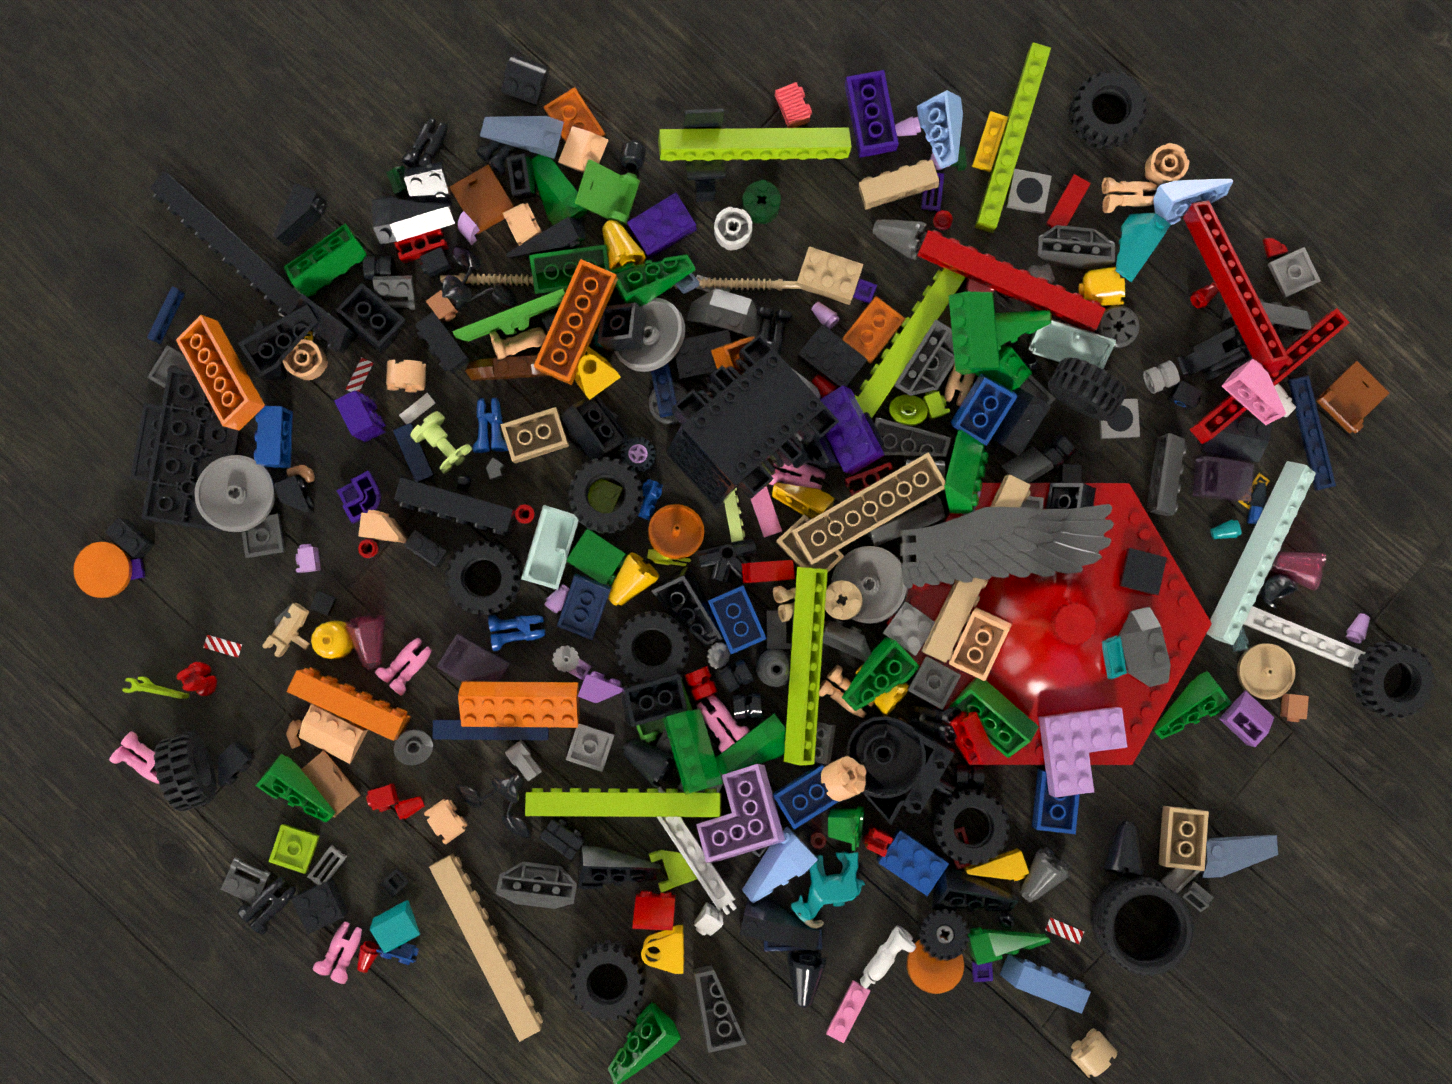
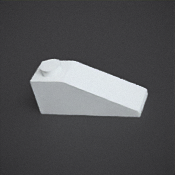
M706 902L694 921L696 930L702 935H706V933L710 936L713 935L723 925V912Z

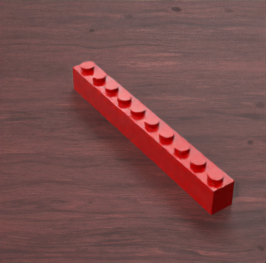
M1210 201L1192 203L1183 219L1252 358L1261 363L1269 374L1279 372L1289 360V357Z
M928 230L917 254L918 257L1038 310H1050L1052 316L1087 331L1094 332L1097 330L1106 309L1101 307V304L1097 301H1088L1083 299L1084 296L1079 293L1072 294L1067 292L1063 286L1049 284V281L1045 278L1033 277L1027 270L1015 269L1008 262H999L995 260L994 256L981 254L972 246L965 247L954 238L947 239L943 237L942 233L932 230V232Z
M1338 308L1326 314L1311 327V330L1302 334L1285 349L1289 360L1279 372L1269 374L1274 386L1350 323ZM1230 395L1189 430L1203 444L1214 438L1246 411L1247 408Z

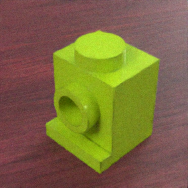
M939 391L926 392V396L922 400L927 405L929 420L944 416L950 412L949 408L945 409L947 405L943 395L940 396Z

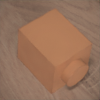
M442 290L426 301L442 323L454 319L455 314L458 312L448 298L442 297Z
M1282 695L1280 716L1287 717V721L1291 722L1307 719L1309 696Z

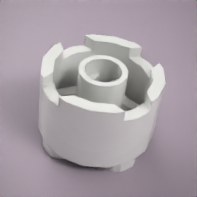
M728 207L717 215L714 223V235L722 247L732 251L744 247L749 242L752 236V221L745 210ZM731 226H733V228L737 227V228H736V231H733V230L730 231V227H731Z

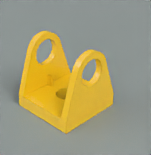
M588 347L587 355L583 356L578 362V372L575 376V381L590 400L621 377L606 358Z
M683 925L673 926V931L662 930L649 935L644 941L641 952L644 963L674 974H683ZM654 946L657 947L660 950V952L651 953L648 950V948ZM646 955L651 958L657 959V961H649L646 958Z

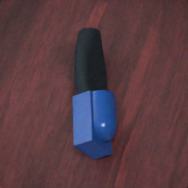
M1258 482L1251 494V506L1247 518V523L1256 525L1263 512L1267 499L1265 483Z

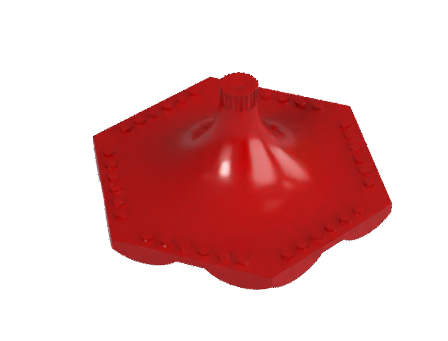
M982 483L979 503L975 511L991 506L1001 483ZM1029 483L1031 485L1029 496L1044 498L1043 509H1046L1050 483ZM1084 483L1096 488L1094 506L1105 504L1112 506V511L1105 520H1111L1114 525L1112 529L1104 533V537L1110 538L1111 543L1107 548L1099 551V554L1102 556L1099 561L1082 566L1083 570L1080 573L1065 574L1055 572L1054 576L1049 577L1030 573L1025 578L1009 574V577L1006 578L991 576L986 587L980 590L978 595L980 596L979 602L975 607H972L970 614L972 615L977 607L1012 624L986 681L1036 723L1039 728L1031 742L1009 758L992 745L995 754L985 764H979L978 760L974 764H969L958 738H956L954 743L969 765H1045L1038 717L1109 707L1122 708L1127 747L1089 752L1090 765H1133L1212 623L1129 483ZM949 511L943 523L964 516V514L950 513ZM1127 548L1167 557L1159 595L1156 596L1119 586ZM940 582L939 585H931L925 583L923 587L913 584L912 588H908L905 601L935 622L953 584ZM1149 606L1162 628L1171 664L1169 682L1148 687L1128 672L1115 679H1108L1102 641L1113 636H1119L1130 611ZM893 615L891 618L887 620V626L892 621L895 615ZM964 624V626H963V628H962V630H961L962 632H964V630H965V628H966V624ZM959 642L955 643L953 647L954 650L956 649ZM923 646L916 656L904 649L919 666H921L924 658L927 656L961 675L943 708L944 711L950 708V704L976 678L950 665V660L948 659L947 662H942L922 652ZM942 721L944 725L952 726L951 724Z

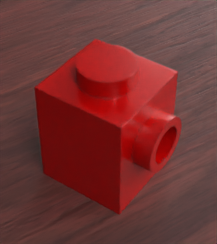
M394 783L367 791V803L369 807H372V810L379 809V812L391 809L390 805L399 802Z

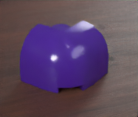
M366 471L351 479L352 483L337 490L344 504L343 508L353 524L361 520V513H368V510H377L381 504V493L370 471Z

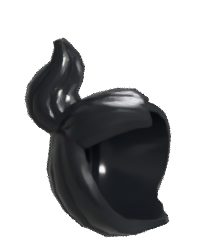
M1279 574L1267 579L1258 594L1261 593L1266 604L1277 608L1274 602L1275 598L1286 597L1298 591L1296 582L1291 578Z

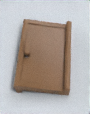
M324 750L301 769L336 812L333 817H336L361 795Z

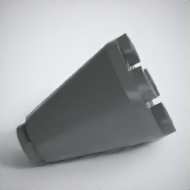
M882 219L875 222L873 234L905 257L917 260L919 247L927 234L925 233L927 224L922 221Z
M781 649L765 651L756 662V672L759 679L771 687L785 685L790 680L791 657ZM778 665L780 672H773V667Z
M1048 847L1039 849L1036 852L1028 870L1029 874L1026 875L1021 886L1020 894L1029 902L1037 900L1070 876V871L1068 870L1070 865L1065 860L1056 858L1054 856L1055 853Z

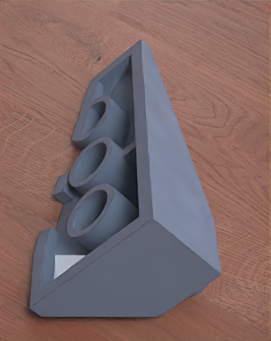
M547 116L485 117L480 136L554 159L564 121Z
M1277 835L1207 838L1205 869L1201 871V878L1223 877L1278 855Z

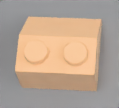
M572 126L558 163L584 173L589 159L599 164L608 139Z

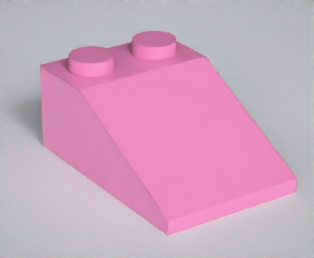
M1254 359L1235 369L1222 385L1228 393L1265 425L1286 414L1269 373L1263 368L1261 363Z

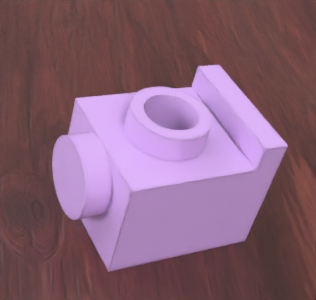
M311 544L299 545L300 549H297L296 562L300 565V568H297L296 572L320 571L318 548L312 547Z

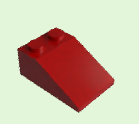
M642 890L641 893H637L632 929L673 931L676 895H671L672 892L668 891L652 894V891Z

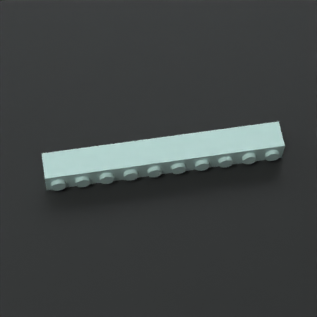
M1286 462L1210 620L1212 624L1206 633L1212 638L1230 645H1234L1238 638L1239 632L1247 619L1252 605L1256 601V597L1264 584V580L1272 567L1277 553L1280 551L1299 507L1314 480L1316 473L1307 465Z

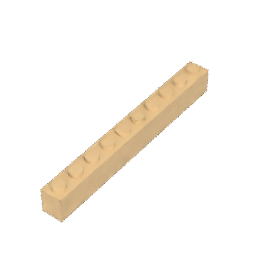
M1006 475L990 507L1020 508L1022 502L1026 501L1030 495L1029 488L1031 485L1012 475ZM973 578L970 583L954 581L921 650L922 652L942 662H947V659L950 660L955 651L953 647L956 642L960 641L963 634L961 630L964 624L967 625L971 617L970 611L972 607L978 604L980 596H978L979 592L986 587L988 580Z
M452 853L433 863L429 868L520 1042L539 1032L542 1028L543 1019L539 1012H535L533 999L530 995L526 994L524 990L525 984L521 977H517L513 961L508 960L506 947L503 943L499 942L495 926L490 925L488 912L485 908L481 907L478 893L472 890L468 874L463 873L461 860Z

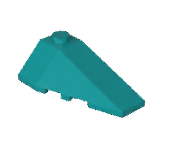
M1156 213L1129 214L1121 226L1120 252L1117 254L1115 271L1132 282L1171 224Z

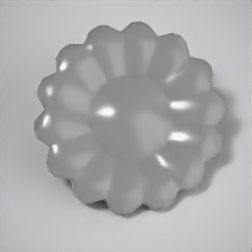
M717 642L708 650V663L715 669L726 666L730 657L729 649L726 644Z
M568 645L557 648L553 654L554 658L552 661L559 671L571 672L579 664L578 652Z

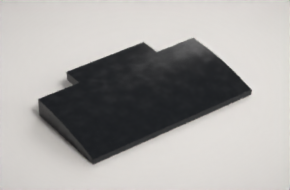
M169 368L162 406L143 403L130 478L148 481L142 519L222 532V530L208 523L200 514L195 502V487L199 476L209 464L219 458L236 454L239 430L222 426L194 372ZM187 376H191L192 378L189 382H184Z

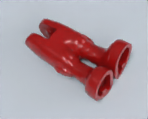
M194 662L177 674V679L182 681L184 685L182 688L185 691H196L201 696L211 695L217 686V679L214 675L204 677L211 672V667L204 662Z

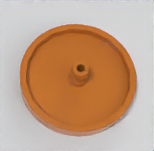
M672 504L662 507L652 516L649 523L648 536L651 545L659 554L671 559H682L694 554L701 546L704 537V525L699 515L691 508Z
M92 543L78 554L74 563L76 583L82 591L93 597L108 598L119 594L127 587L132 576L130 557L123 548L114 543Z
M939 935L940 938H944L945 941L947 940V937ZM919 939L914 943L916 949L913 952H909L907 956V970L911 980L921 990L932 994H940L953 989L963 975L964 960L962 954L949 961H937L936 958H930L927 952L924 953L922 950L923 946L919 944Z

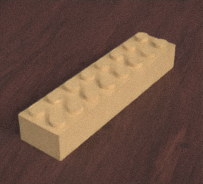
M928 452L797 527L791 533L807 561L812 565L945 489V480Z

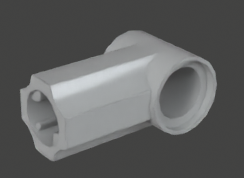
M522 740L505 751L508 759L519 768L527 781H530L542 772Z

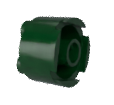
M766 180L750 184L743 194L742 207L749 214L751 221L756 224H767L777 217L781 204V196L778 189ZM758 201H765V204H758Z

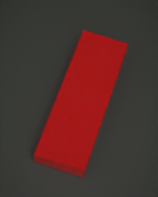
M1074 174L1045 225L1051 228L1056 225L1067 226L1091 183Z

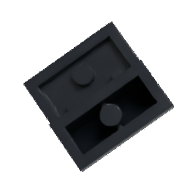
M512 55L504 72L506 75L501 92L538 105L543 86L546 85L550 67L518 55Z

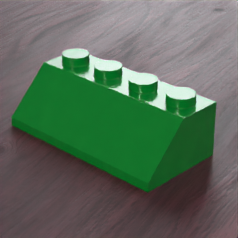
M345 223L285 265L284 269L291 283L300 294L309 297L315 295L324 285H329L338 275L346 273L355 263H360L367 256V253Z
M606 245L529 255L535 294L553 292L560 289L567 290L580 259L610 271Z
M967 291L949 295L955 370L962 375L1000 369L993 293Z
M958 430L944 488L950 513L969 514L974 512L975 506H978L979 503L978 492L982 490L981 478L985 477L984 465L988 463V452H985L984 444L962 430Z
M977 677L963 689L949 706L966 711L967 716L970 712H977L990 743L1007 758L1031 742L1039 728L1036 723L990 683Z
M701 709L684 711L665 717L663 722L685 795L723 784Z

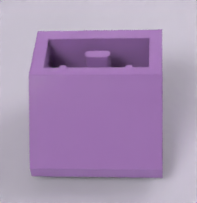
M594 671L586 674L578 697L598 703L621 693L625 686H622V681L614 678L607 680L604 678V674Z
M1244 691L1219 719L1246 745L1256 747L1269 733L1274 717L1247 691Z

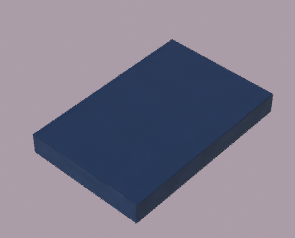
M575 574L557 627L593 640L612 587Z

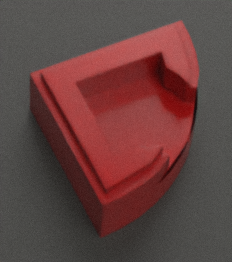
M1273 238L1263 239L1267 258L1288 252L1286 246Z

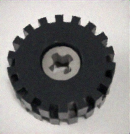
M948 909L934 911L925 917L919 926L920 932H918V937H920L919 944L923 946L922 950L924 953L927 952L930 958H936L937 961H949L960 956L966 950V945L970 939L968 938L970 932L969 929H966V921L963 922L961 920L963 917L957 916L954 911H947ZM941 930L944 932L948 931L949 933L946 941L939 936L942 933Z

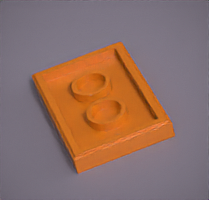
M575 87L543 107L549 117L564 121L561 136L565 142L572 126L590 131L601 137L606 136Z
M875 296L842 340L868 359L867 362L871 364L906 318Z

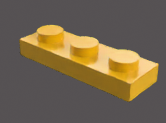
M990 111L972 167L987 172L991 171L1008 120L1007 116Z

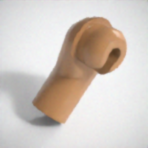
M305 465L286 469L288 477L300 475L308 483L315 479L313 470Z
M301 720L291 721L286 732L292 749L301 745L297 736L298 730L301 729Z

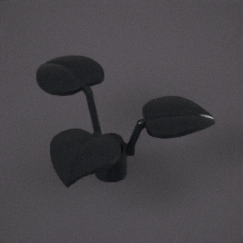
M457 245L453 248L454 259L461 266L466 267L468 271L462 282L452 275L445 277L442 284L443 298H450L452 305L461 309L467 302L472 303L473 300L492 292L493 298L501 305L510 309L519 306L514 293L502 284H495L494 288L491 287L471 297L472 292L465 286V283L472 269L479 271L481 267L480 261L471 250Z
M512 774L509 778H494L492 780L494 790L483 797H479L477 792L470 787L459 784L455 785L461 798L475 808H480L482 806L481 802L496 792L505 796L510 801L506 816H502L503 824L513 834L531 838L532 835H530L525 823L511 815L513 804L519 801L518 791L524 785V780L519 775Z

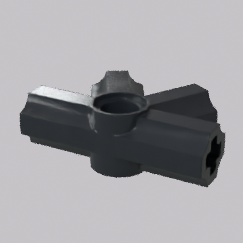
M753 538L697 551L701 568L715 565L711 578L725 583L728 581L731 570L742 579V564L748 563L744 557L757 555ZM726 547L732 550L730 558L722 556V550Z

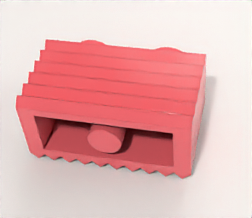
M797 82L775 90V98L788 128H795L810 122L812 110L809 104H805L803 88L799 87Z

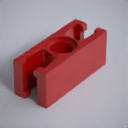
M439 228L394 242L399 250V259L403 263L419 259L420 256L440 247L443 250L449 249L444 239L438 243H430L431 239L444 236L442 229ZM419 242H426L422 249L417 248ZM412 246V251L402 255V248Z
M889 462L845 479L846 487L850 486V482L861 480V485L863 486V489L856 492L853 489L849 490V496L851 497L871 486L866 483V476H873L875 483L880 480L878 472L884 469L892 470L891 463Z
M793 560L742 564L743 583L795 579Z
M962 711L950 722L969 764H974L977 760L979 764H985L995 754L977 712H970L967 716V712Z
M870 824L868 827L870 831L868 835L864 836L862 842L867 849L885 857L887 853L886 847L888 843H892L893 838L887 831Z

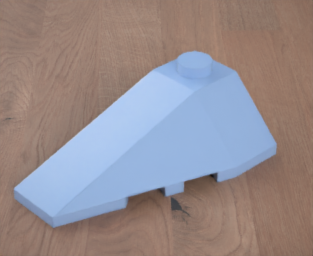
M946 90L917 106L919 124L924 129L925 137L930 142L933 148L932 152L942 169L958 161L963 118L961 97Z
M1177 180L1159 185L1153 198L1155 213L1171 225L1181 220V216L1186 214L1192 203L1208 200L1210 203H1213L1226 196L1233 180Z
M788 827L783 830L785 841L769 846L742 889L752 903L772 893L773 889L780 884L784 886L789 883L788 880L792 877L803 875L818 860L804 842Z

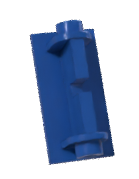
M650 479L644 482L642 489L645 499L643 500L638 517L649 521L650 517L654 514L657 499L662 494L663 485Z
M404 943L400 949L395 948L384 953L379 948L376 949V952H380V956L383 958L391 959L393 956L399 958L398 962L410 965V962H416V959H413V955H418L419 948H416V945Z

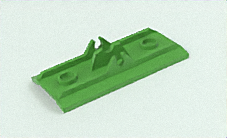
M563 289L457 329L453 331L454 336L469 342L500 329L506 335L517 334L515 328L524 331L529 326L530 317L559 307L565 292Z

